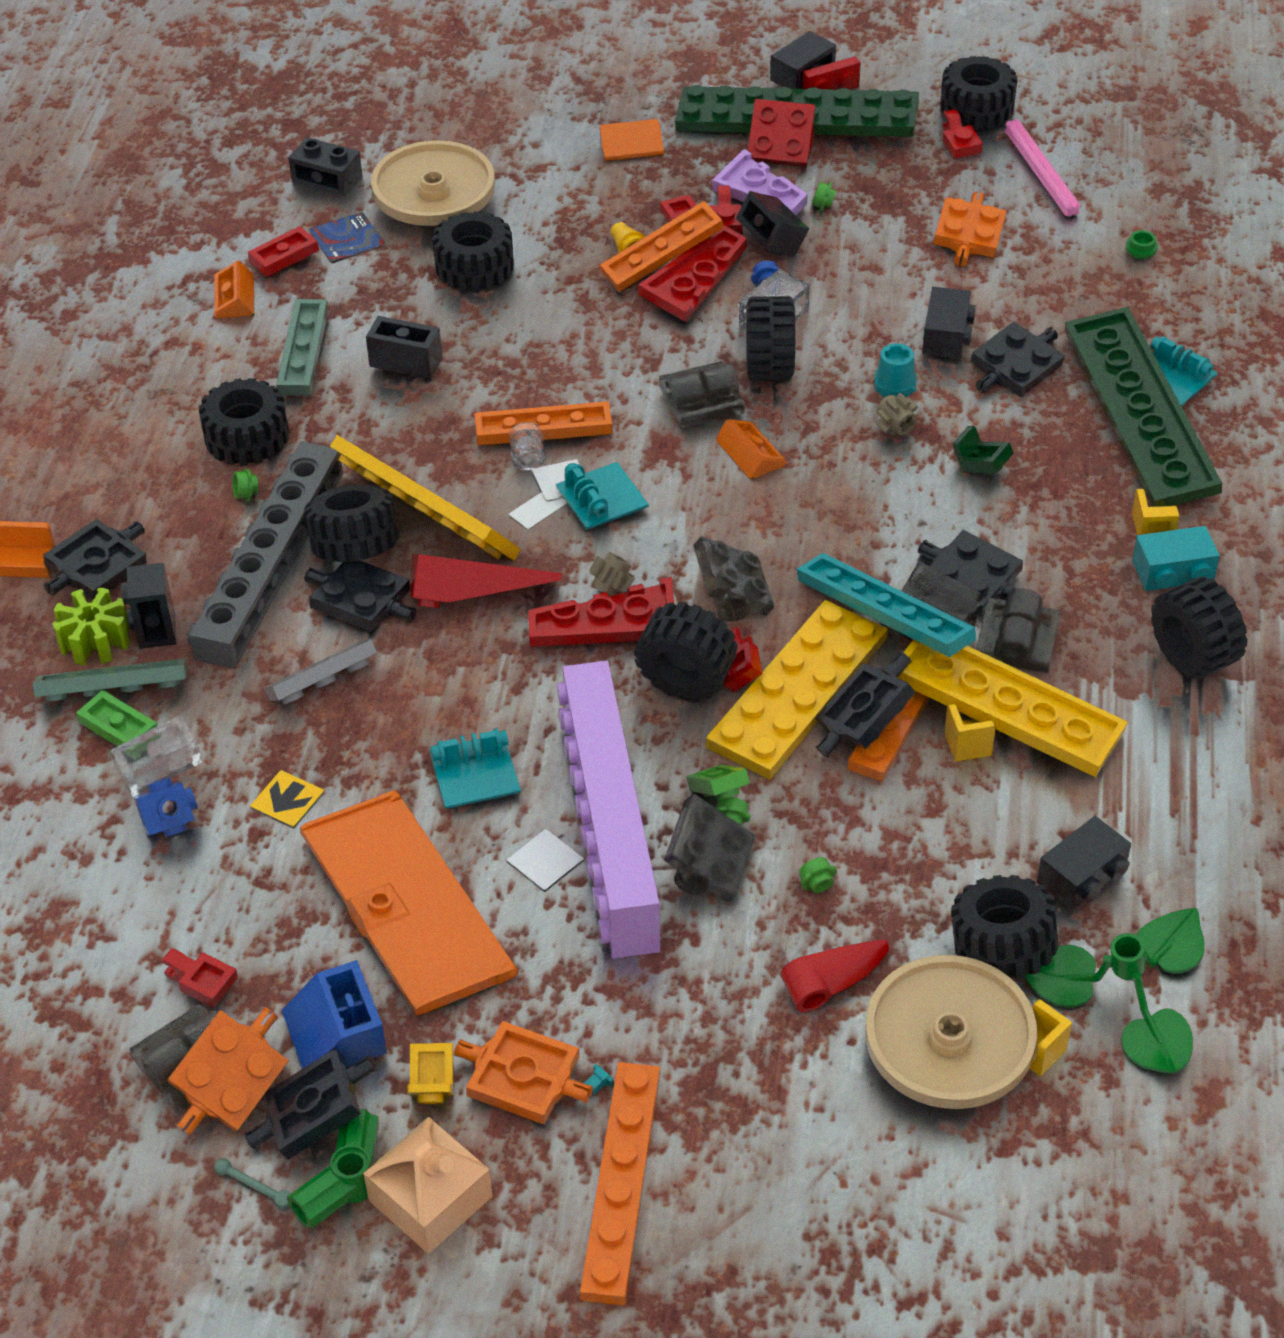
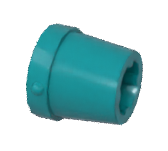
M889 344L881 350L878 367L874 373V388L876 392L884 397L889 395L897 397L899 393L904 397H908L916 391L917 375L915 373L914 352L904 344Z

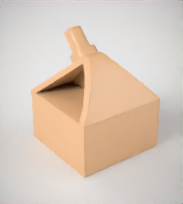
M429 1117L363 1173L368 1201L428 1254L493 1197L490 1169Z

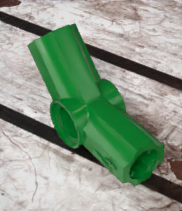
M360 1109V1115L349 1121L346 1125L339 1127L336 1151L332 1155L330 1166L287 1196L289 1207L294 1212L296 1219L305 1228L309 1227L312 1229L346 1203H359L368 1198L363 1173L374 1164L379 1129V1118L377 1115L369 1113L366 1109Z

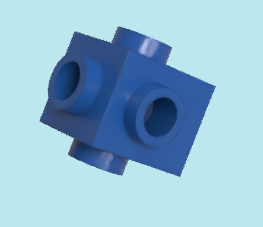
M170 777L149 783V791L133 796L145 833L149 836L161 831L164 832L165 837L183 832L188 829L186 823L195 820L192 811L198 809L191 787L184 789L182 782L172 783ZM171 800L173 803L171 811L163 813V804Z

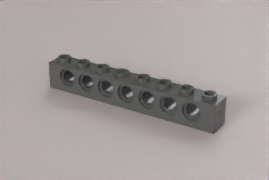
M301 441L294 454L289 455L286 468L281 477L278 476L275 479L270 496L262 502L255 522L248 526L243 543L240 548L234 550L228 569L219 576L217 588L213 595L205 600L203 612L198 621L190 626L188 642L192 646L194 660L236 669L309 537L304 514L305 505L315 496L336 488L343 475L342 463L338 461L340 457L339 452L328 446Z

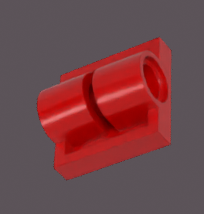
M755 99L748 152L751 153V159L755 162L807 167L813 144L815 105Z

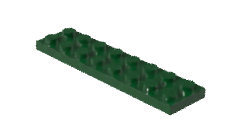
M684 86L675 117V131L750 133L755 99L815 105L814 134L914 137L919 106V92L908 90L880 91L877 89L849 90L846 88L829 90L819 88L790 89L788 87L760 88L757 86L749 88Z
M1129 307L1065 322V333L1152 506H1173L1221 494L1222 482Z

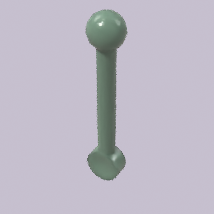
M226 1158L218 1159L215 1162L214 1170L218 1175L228 1174L275 1200V1205L278 1209L286 1210L290 1208L287 1201V1196L291 1194L289 1191L281 1190L278 1192L232 1167L230 1161Z

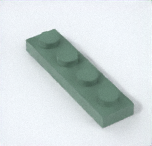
M295 299L276 387L282 395L311 396L329 310L327 300Z
M182 658L38 675L33 681L34 696H45L46 701H58L68 698V693L83 692V696L91 697L96 696L101 690L106 692L105 689L120 687L121 692L138 691L143 689V684L158 683L159 688L174 687L180 685V680L186 679L188 675L187 659Z

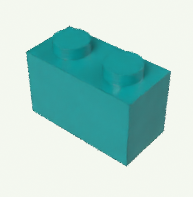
M1206 526L1136 535L1132 562L1145 591L1176 587L1200 576L1215 580L1220 555Z

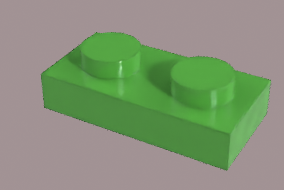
M101 690L76 712L80 724L132 756L159 733L157 722L104 690Z
M722 764L686 776L690 791L702 793L705 797L716 796L717 800L733 797L739 794V787L750 784L746 768Z

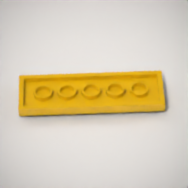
M336 435L330 447L341 454L338 461L353 469L367 480L379 485V487L387 489L393 496L402 499L421 513H425L434 521L451 529L470 543H474L499 560L503 554L515 561L520 553L521 548L491 527L339 435Z
M824 600L762 672L763 674L752 683L707 735L705 748L770 780L817 724L816 716L864 663L867 664L886 641L888 628Z
M913 639L903 652L912 660V663L900 674L898 679L907 682L913 690L946 706L956 704L959 712L979 722L991 720L994 722L996 730L1094 777L1097 776L1124 734L1128 721L969 646L948 657Z

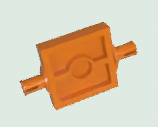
M978 191L974 192L971 202L963 199L945 198L933 244L947 247L957 252L954 258V263L959 266L961 258V267L967 265L969 255L995 258L1007 210L983 205L985 195L980 192L979 199H977Z
M263 1007L250 1027L239 1024L222 1010H219L167 1079V1082L182 1092L189 1104H191L188 1111L179 1123L176 1124V1127L182 1130L193 1117L192 1122L183 1133L191 1136L205 1115L220 1120L235 1132L238 1131L289 1060L270 1047L264 1038V1035L278 1019V1016L273 1012L264 1025H262V1022L271 1011L270 1009Z
M505 1021L501 1022L494 1037L485 1043L483 1047L466 1042L463 1039H459L458 1044L455 1046L454 1056L476 1063L475 1071L466 1086L467 1097L545 1125L555 1104L564 1095L586 1104L589 1102V1098H591L593 1086L571 1079V1073L580 1058L578 1047Z

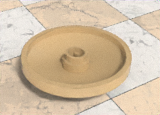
M442 140L417 142L398 148L380 160L371 176L372 195L379 209L393 219L413 225L437 226L443 220H448V217L452 215L457 216L463 212L473 213L474 211L482 210L489 203L495 191L494 169L484 154L465 144Z
M936 955L906 963L890 973L880 983L868 1005L865 1037L869 1055L876 1069L896 1090L915 1101L929 1106L965 1109L993 1102L1006 1095L1021 1082L1029 1070L1034 1057L1037 1041V1024L1028 998L1021 988L1002 971L987 963L969 957Z

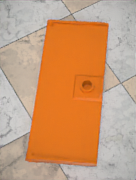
M389 791L378 797L317 818L300 826L301 835L345 902L350 918L362 937H367L415 1015L428 1013L496 984L499 985L509 981L518 975L519 970L417 822L398 791Z

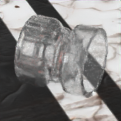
M531 422L515 425L509 432L513 464L522 470L540 467L546 459L541 428Z

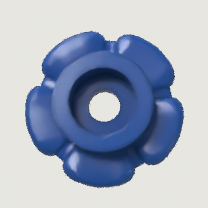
M762 261L754 266L751 281L757 288L771 290L781 282L782 271L775 262Z

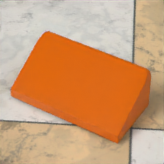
M658 119L600 126V145L604 161L664 154Z
M240 260L214 274V316L217 319L254 314V275Z
M726 419L716 438L720 446L751 479L782 468L787 463L784 457L752 422Z

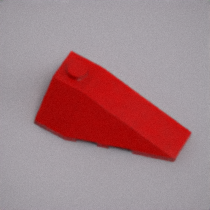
M412 553L410 597L418 598V606L439 608L440 601L454 602L561 581L562 573Z

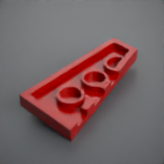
M723 225V229L685 251L638 284V295L687 322L747 248V237Z
M672 577L659 579L660 585L644 588L643 584L629 586L628 592L609 596L607 592L595 594L592 599L583 603L569 600L528 610L530 647L638 641L655 610L660 606L664 607L667 603H674Z

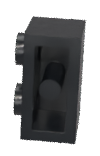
M811 31L807 32L771 55L770 81L781 87L802 89L803 71L836 61V44Z
M306 137L288 157L293 183L344 197L363 176L360 151L319 141L318 139Z
M749 191L736 216V219L767 251L777 256H781L782 253L796 256L809 231V228L778 197Z
M932 287L924 328L922 354L962 358L964 345L970 346L973 326L967 324L974 325L976 305L970 304L971 291Z
M377 316L366 335L369 367L431 379L443 359L440 328Z
M164 563L127 567V582L121 583V593L124 605L129 604L130 608H127L130 630L135 629L140 649L177 644L175 610Z
M1095 815L1040 858L1037 883L1047 888L1049 893L1073 911L1084 901L1091 902L1102 890V887L1112 879L1117 881L1126 873L1130 865L1128 858L1131 842Z

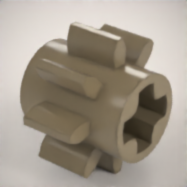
M901 393L897 397L889 395L877 407L876 413L881 418L876 422V425L884 433H889L892 437H895L897 434L906 435L916 426L917 416L913 412L918 406L909 397L906 398Z
M611 552L607 554L605 560L597 556L589 570L590 574L595 576L591 584L603 593L607 592L610 596L616 595L618 590L625 593L635 579L633 578L634 575L628 573L632 564Z

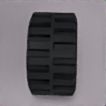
M987 56L963 57L958 59V61L951 62L949 67L944 69L942 75L941 112L944 113V111L956 109L960 115L962 127L971 125L974 129L993 128V126L1004 124V121H1008L1011 118V114L1014 113L1017 89L1015 70L1011 69L1007 63H1002L999 59H992Z
M474 211L473 213L463 212L460 215L448 217V220H443L433 232L436 274L443 283H448L449 287H458L462 291L488 290L493 288V285L502 284L504 279L510 277L511 271L514 269L512 231H510L508 223H504L502 218L494 217L491 213L483 214L479 211Z
M791 296L750 297L747 302L746 312L747 374L751 381L791 380L795 371L794 302Z
M239 378L229 383L226 381L221 383L220 387H213L209 390V395H204L201 400L199 416L205 445L208 452L214 454V457L219 461L226 460V463L231 465L240 463V466L248 465V463L252 462L255 464L261 463L265 458L271 459L274 457V452H280L284 448V443L288 442L289 428L284 397L282 393H279L277 387L274 385L269 386V382L264 380L258 382L255 378H248L247 380Z
M362 484L341 486L315 496L305 505L304 514L311 550L320 559L332 562H353L368 559L389 550L399 539L392 494L382 487Z
M1200 576L1160 594L1154 600L1155 604L1151 608V624L1154 629L1155 639L1167 661L1180 674H1185L1187 678L1192 680L1195 678L1200 680L1241 660L1240 658L1244 656L1248 639L1245 635L1247 630L1242 619L1243 616L1232 596H1229L1222 585L1218 586L1215 580Z
M672 602L667 603L664 607L660 606L655 610L634 649L635 663L637 667L642 669L640 671L642 676L651 681V685L655 688H660L664 691L663 693L669 696L674 695L682 700L689 698L692 701H700L701 697L708 699L712 697L713 693L716 694L719 691L737 655L738 646L737 642L734 641L735 635L726 628L727 624L722 619L716 618V614L710 610L707 612L701 606L695 604L690 606L686 602H678L677 605Z
M995 875L991 879H979L975 885H967L963 888V893L957 894L955 897L954 905L951 907L955 953L958 956L969 957L987 963L1002 971L1008 977L1016 978L1017 980L1026 978V974L1034 975L1040 972L1041 966H1048L1052 962V956L1056 955L1058 950L1056 906L1052 894H1048L1047 888L1043 885H1036L1035 881L1029 878L1020 879L1017 875H1010V877Z

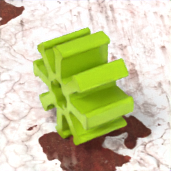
M98 588V593L92 603L86 602L82 589L71 593L75 608L64 606L62 603H57L54 608L57 622H53L52 625L59 650L62 655L72 651L75 664L86 665V660L92 650L98 651L101 664H105L113 660L110 645L121 647L122 650H126L130 645L128 635L130 628L126 607L122 598L112 602L109 589Z

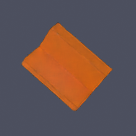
M0 521V576L50 578L52 570L44 565L43 555L55 547L49 523Z

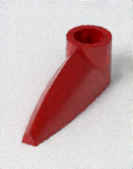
M886 939L806 955L786 964L780 972V977L797 1010L804 1013L811 1012L822 1007L832 995L849 988L871 973L889 952V946Z

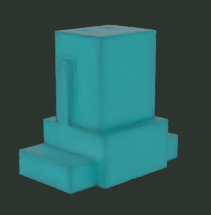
M597 1064L593 1066L594 1074L584 1082L586 1085L593 1086V1096L607 1085L614 1086V1079Z

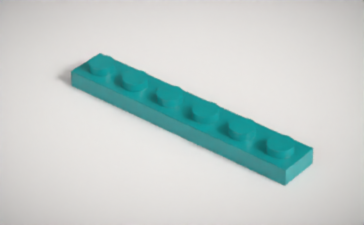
M821 553L796 569L798 581L948 657H951L976 640L975 627L825 553Z

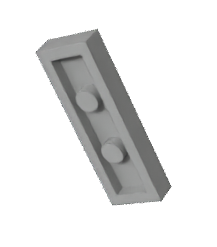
M371 639L359 641L263 689L269 701L282 700L283 704H287L304 696L302 689L312 684H315L317 689L335 681L336 676L334 673L345 668L350 673L368 665L367 657L376 654L377 651Z

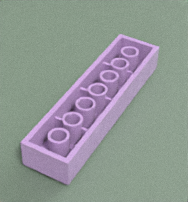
M608 660L562 666L563 682L557 683L559 705H565V707L558 708L561 731L564 730L565 734H569V736H564L566 759H570V763L575 764L569 765L572 788L576 789V793H580L575 795L577 817L581 818L582 824H586L580 826L583 848H587L588 855H591L586 856L589 879L593 880L594 883L592 892L595 911H599L600 915L598 923L601 943H609L612 959L660 952L659 899Z

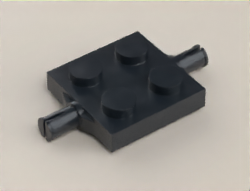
M1012 322L973 351L970 362L980 368L986 375L976 382L977 390H981V393H986L994 385H1000L1010 389L1020 397L1026 394L1063 365L1065 355L1048 345L1058 338L1056 330L1052 331L1053 328L1049 327L1039 336H1035L1016 322Z
M95 519L43 555L44 565L55 572L57 576L44 583L46 592L51 596H55L56 593L65 587L72 586L78 590L82 589L86 596L94 600L98 593V588L110 590L127 578V567L147 564L146 553L132 543L134 539L145 533L143 525L138 521H134L133 524L124 530L118 531L109 528L98 519Z
M962 530L949 545L942 549L929 543L927 540H923V543L918 547L919 554L934 561L922 574V584L980 615H983L993 603L1002 598L1017 604L1019 607H1022L1028 599V593L1012 586V581L1023 569V560L965 530Z
M361 560L343 562L334 572L328 574L315 570L312 567L305 573V582L319 586L309 596L310 608L372 632L382 620L393 615L408 622H412L416 616L415 607L400 603V600L410 591V579Z
M900 651L887 667L874 668L864 663L816 716L815 719L819 724L830 731L816 746V749L827 758L841 741L852 742L867 749L880 736L882 730L904 709L906 703L916 693L907 682L898 679L900 674L912 663V660Z
M334 1048L265 1092L268 1105L265 1121L244 1133L246 1141L255 1149L266 1140L275 1136L278 1151L287 1160L308 1149L320 1139L339 1127L346 1125L361 1114L355 1094L358 1082L378 1071L375 1062L367 1055L348 1068L345 1057L337 1048Z

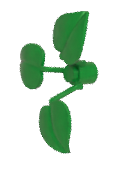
M1197 908L1183 909L1156 918L1144 925L1136 935L1123 933L1116 936L1111 942V955L1103 957V964L1096 973V962L1087 950L1076 945L1057 946V953L1052 956V962L1048 966H1041V971L1034 975L1030 973L1025 975V979L1031 989L1043 1000L1059 1007H1077L1091 1000L1093 997L1092 982L1101 981L1108 969L1112 968L1114 974L1126 981L1133 980L1140 1011L1144 1018L1129 1022L1123 1030L1122 1047L1126 1056L1134 1064L1144 1069L1170 1074L1182 1071L1190 1061L1193 1051V1036L1190 1025L1180 1013L1169 1008L1161 1009L1151 1016L1143 988L1142 974L1145 971L1146 965L1152 968L1158 964L1163 971L1178 974L1190 971L1200 963L1204 955L1205 941Z

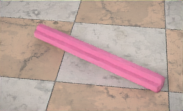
M1018 119L1007 121L1006 134L1064 215L1067 217L1078 215L1080 203Z

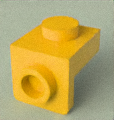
M453 1043L410 1044V1084H407V1093L411 1097H418V1104H442L443 1096H454Z

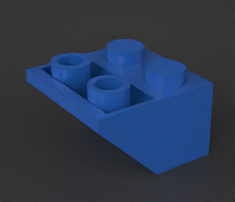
M357 960L316 973L282 1009V1015L302 1069L334 1048H337L345 1057L347 1066L356 1064L367 1055L375 1058L387 1054L383 1025Z

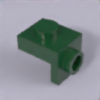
M967 426L953 442L955 455L962 472L995 474L1003 468L1004 464L1014 454L1010 442H981L975 426Z

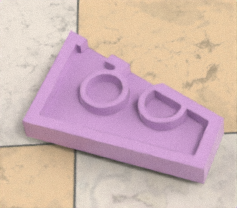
M746 149L742 150L712 180L713 191L718 192L717 186L730 185L731 198L742 202L745 201L749 191L778 197L795 215L807 205V193L785 177L773 175L770 172V167L764 162L757 163L752 160L751 153Z

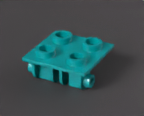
M1156 336L1152 340L1150 348L1154 350L1153 354L1181 406L1218 375V372L1213 370L1214 365L1210 363L1209 358H1204L1194 353L1191 349L1185 350L1183 345L1176 347V343L1165 336L1161 338Z
M618 462L585 473L581 465L570 463L564 470L565 481L556 483L557 489L586 530L649 507L648 502Z
M494 728L493 731L479 733L480 739H477L475 733H471V741H465V737L462 735L459 736L460 743H458L456 738L447 741L438 740L437 745L430 746L429 752L445 809L521 793L507 747L509 742L506 730L498 731V728Z

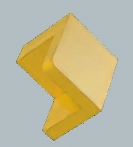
M1136 489L1132 516L1137 535L1177 530L1179 520L1177 506L1148 507L1144 489Z
M956 704L947 705L944 734L954 761L992 756L996 729L994 722L991 720L979 722L975 719L962 721Z
M1038 999L1032 1007L1037 1024V1041L1034 1057L1029 1069L1041 1077L1067 1051L1072 1022L1044 1001Z

